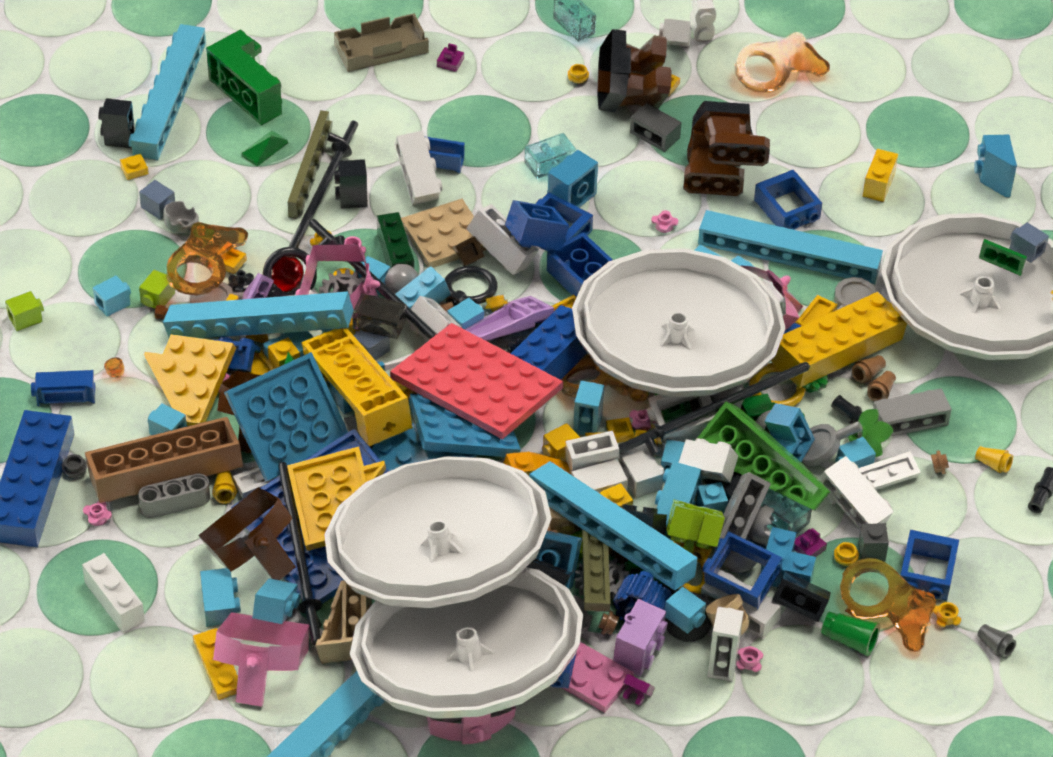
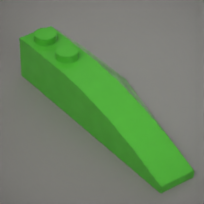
M727 401L698 436V438L704 439L709 443L725 442L730 444L731 448L738 455L734 469L735 472L741 475L750 472L771 483L769 489L814 511L831 492L767 431L738 406Z

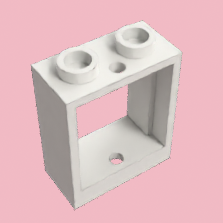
M659 394L648 398L650 408L646 410L650 422L655 421L657 425L661 426L665 424L660 413L661 410L696 398L702 408L711 404L712 400L710 396L669 397ZM717 412L665 434L663 438L664 445H666L667 439L685 442L686 440L698 438Z

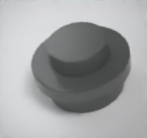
M69 455L62 464L63 473L68 477H79L86 472L87 463L80 455Z

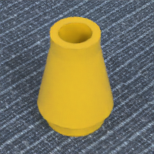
M980 446L976 451L975 459L998 473H1007L1012 466L1013 455L1009 454L1008 450Z
M231 471L217 473L212 495L219 503H230L237 494L231 477Z

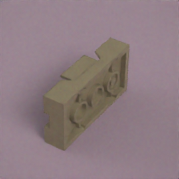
M415 13L396 17L391 24L390 17L361 23V32H358L354 27L334 32V45L347 72L429 53V40L424 38V31Z

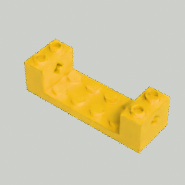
M347 328L333 329L302 342L304 355L312 352L325 382L329 380L354 410L358 434L368 446L413 428L408 397Z

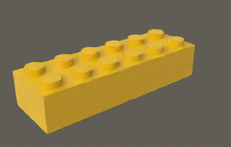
M875 292L783 334L776 356L771 362L782 372L803 362L809 363L810 369L790 379L800 388L901 341L907 323L888 300L879 292Z

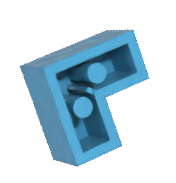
M775 403L764 422L771 436L802 462L815 438L800 408Z
M775 527L771 529L766 550L782 557V570L772 586L778 587L785 571L811 583L816 557L794 552L797 532ZM761 565V572L763 571V569H764V567H765V566H763V565Z

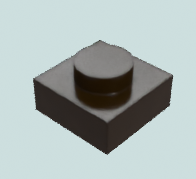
M475 236L453 246L462 267L485 257Z

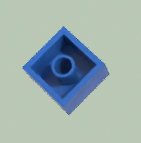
M517 200L512 201L505 222V226L521 246L527 248L537 246L545 251H552V249L561 250L570 226L554 207Z

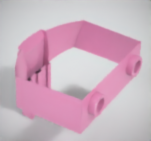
M358 244L313 245L310 255L306 257L305 274L300 289L296 291V295L309 294L318 261L364 262L367 274L365 282L360 283L357 289L349 296L354 309L351 318L356 316L363 302L368 321H376L381 303L375 288L380 287V282L371 277L369 263H366L365 255Z
M741 265V267L756 274L758 277L772 282V285L785 298L786 314L783 316L786 331L799 319L797 312L803 308V305L787 290V285L791 280L790 276L787 275L779 278L769 269L764 271L757 267Z
M231 612L216 632L213 660L239 666L236 703L262 707L264 704L267 671H293L299 669L309 650V625L289 621L278 624L253 619L251 615ZM232 638L243 639V640H249V641H255V642H262V643H268V644H274V645H280V646H269V647L252 646V645L243 644V643H241L240 641L235 640V639H232Z
M516 706L511 707L512 710L496 717H491V713L480 717H462L461 724L431 720L430 717H427L429 731L431 735L452 741H462V744L483 742L491 739L492 734L501 730L514 718Z

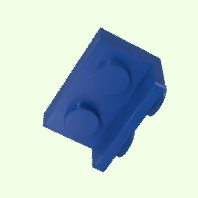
M220 336L219 340L210 339L230 342L235 345L236 350L227 370L251 372L254 353L261 352V348L254 344V340L240 338V341H233L232 338Z

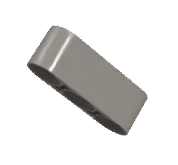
M193 474L144 486L138 493L140 512L145 517L154 518L206 505L210 500L209 480L203 474Z

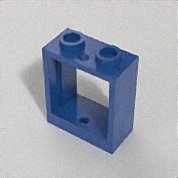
M794 169L755 185L754 201L775 226L795 230L798 227L820 219L822 202ZM794 192L803 202L804 206L785 212L775 199Z
M550 192L536 202L539 205L554 207L565 220L573 223L568 229L564 242L582 232L587 236L592 232L593 215Z
M910 529L898 591L947 601L959 539ZM911 554L949 561L945 580L908 572Z
M728 531L724 539H719L712 559L708 558L702 568L704 582L729 595L739 594L743 602L758 609L782 570V557ZM731 550L765 566L751 591L717 574Z

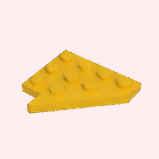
M171 334L163 354L144 353L171 407L186 415L187 426L206 422L236 347L230 342Z
M355 447L287 465L307 551L326 546L324 534L337 507L364 483L383 475L386 470L384 461L364 466L360 449Z

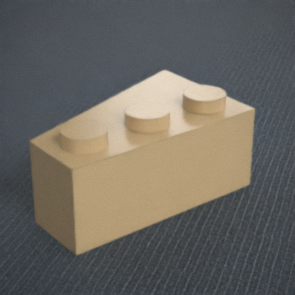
M345 580L340 582L331 605V613L323 625L324 631L315 645L321 664L352 660L350 650L355 626L372 606L371 598L356 593Z

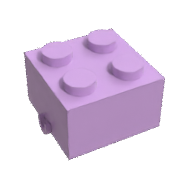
M638 599L631 612L625 615V623L616 637L613 661L631 670L638 677H641L645 669L649 670L655 658L653 655L655 650L660 651L665 641L663 634L668 624L665 622L666 611Z

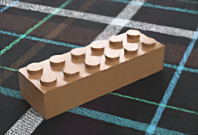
M228 417L85 452L89 477L99 503L138 495L140 489L147 485L193 474H203L208 477L213 474L243 467L240 443Z

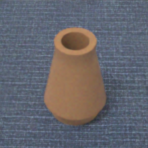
M880 355L857 361L852 367V375L857 382L867 383L886 366V361Z
M885 371L881 376L870 382L867 387L869 398L873 401L888 399L893 383L896 380L895 374L891 371Z

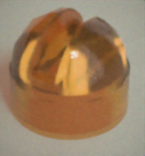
M110 358L104 364L106 373L110 377L120 378L124 374L125 367L121 358Z

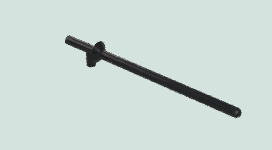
M354 120L350 122L343 138L331 132L329 133L327 141L332 142L331 148L335 154L288 247H299L309 227V222L312 220L334 176V170L338 168V161H341L343 157L352 155L349 144L359 125L358 122Z
M316 219L310 220L309 226L324 239L318 245H344V236L334 237ZM347 261L366 279L367 274L364 264L357 261ZM370 271L371 277L380 282V287L375 289L429 340L437 335L433 329Z
M807 362L798 364L660 426L651 422L652 430L619 444V453L623 454L646 444L651 456H655L660 453V450L654 439L661 444L665 434L719 411L726 401L735 404L808 371L810 365Z
M280 462L278 470L285 506L292 516L289 527L303 595V601L298 605L297 609L299 612L306 614L312 645H316L317 640L321 638L319 628L322 626L316 612L322 608L323 604L320 600L313 598L287 463Z

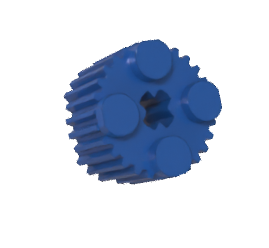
M641 571L639 575H628L623 580L613 600L614 606H616L615 609H617L616 615L619 616V620H623V623H625V615L631 612L638 599L665 610L666 601L672 595L668 588L662 587V584L654 581V576L649 572Z

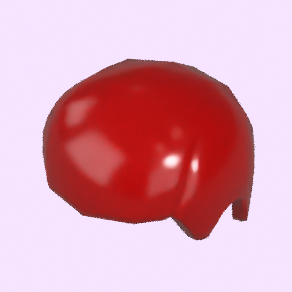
M286 256L274 264L272 280L283 292L292 291L303 281L304 269L298 258Z

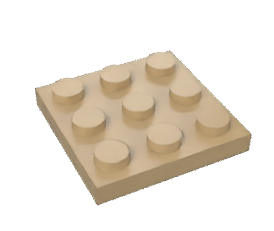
M462 198L401 218L406 234L428 268L430 266L434 268L458 260L453 246L473 237L466 228L474 216ZM477 241L482 251L487 250L479 241Z

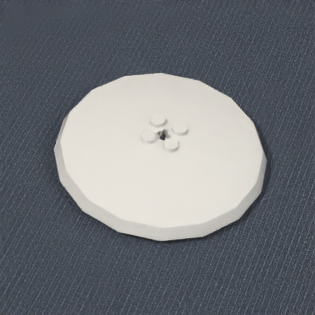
M981 213L941 214L910 225L890 243L886 251L881 273L893 308L915 333L948 351L984 360L1026 359L1053 348V295L1050 293L1053 290V240L1048 239L1044 254L1032 263L1026 260L1023 274L1019 276L979 259V254L984 239L1009 249L1011 233L1015 228H1020L1023 224Z
M690 249L643 250L609 261L583 282L572 307L576 336L601 370L632 388L669 397L710 396L745 384L776 356L785 331L779 300L756 274L725 257Z
M447 456L405 464L367 481L337 507L324 536L328 563L356 593L389 606L434 608L474 600L511 582L537 557L552 518L545 491L524 471L488 458Z
M526 567L511 582L470 601L434 608L389 606L375 601L355 626L350 656L361 681L372 692L396 709L435 719L480 717L520 705L557 681L575 656L580 645L583 613L567 587L540 570Z

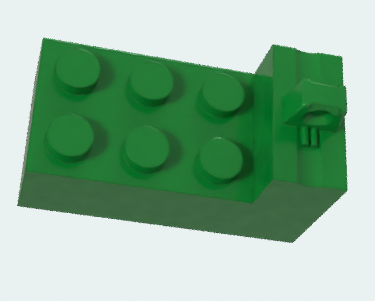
M240 29L206 47L208 77L216 87L262 126L282 115V85L277 77L271 75L263 65L255 61V57L262 52V46Z

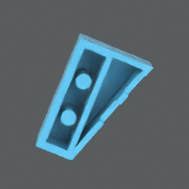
M675 461L672 462L670 469L666 468L663 476L665 485L663 491H658L655 504L659 514L667 515V521L673 499L693 505L696 504L694 499L697 488L702 485L701 469ZM665 530V537L671 540V536Z

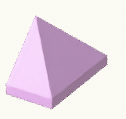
M258 273L244 291L242 299L266 298L274 280Z

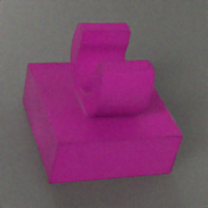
M449 43L448 48L444 47L439 55L437 67L457 72L464 60V52L458 51L457 45Z
M812 528L796 538L794 550L797 553L817 557L826 550L827 543L820 538V533Z
M627 673L623 683L629 686V688L624 691L623 698L628 700L630 695L635 692L638 695L635 704L640 706L644 702V694L651 697L655 687Z

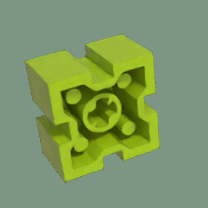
M673 499L666 531L671 536V540L684 543L683 548L690 553L693 552L695 543L697 547L710 549L711 546H718L725 517L722 511L699 507Z

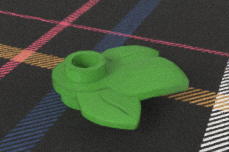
M868 409L861 413L858 421L863 428L862 437L865 438L876 453L875 457H879L883 454L881 443L891 437L893 428L886 422L878 421L879 413L877 409ZM858 432L848 436L850 442L859 438Z

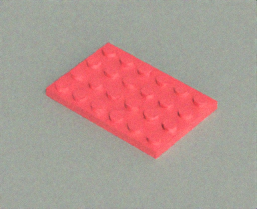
M453 323L445 327L390 371V378L500 439L505 438L563 389V381Z

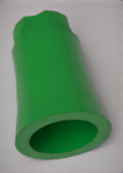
M829 611L822 625L821 633L830 637L831 640L851 647L869 657L879 637L880 623Z

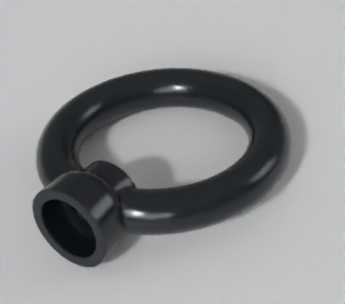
M296 247L280 248L267 258L263 267V275L272 279L274 264L286 256L297 257L306 265V257L309 254ZM317 269L315 270L310 290H313L316 284ZM273 283L266 298L294 296L296 292H283Z
M465 266L454 269L444 278L450 291L446 303L452 301L453 306L467 298H470L476 304H482L486 302V299L493 297L498 288L495 276L490 271L477 266ZM475 275L484 278L488 282L489 287L482 294L467 296L461 290L455 292L452 288V283L459 277Z

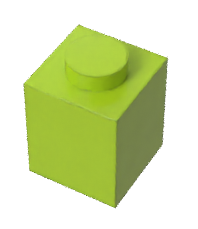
M153 270L139 286L141 303L154 309L157 305H166L175 294L174 277Z
M32 291L5 300L7 316L16 331L43 322L41 314L44 311L43 304L39 298H35Z

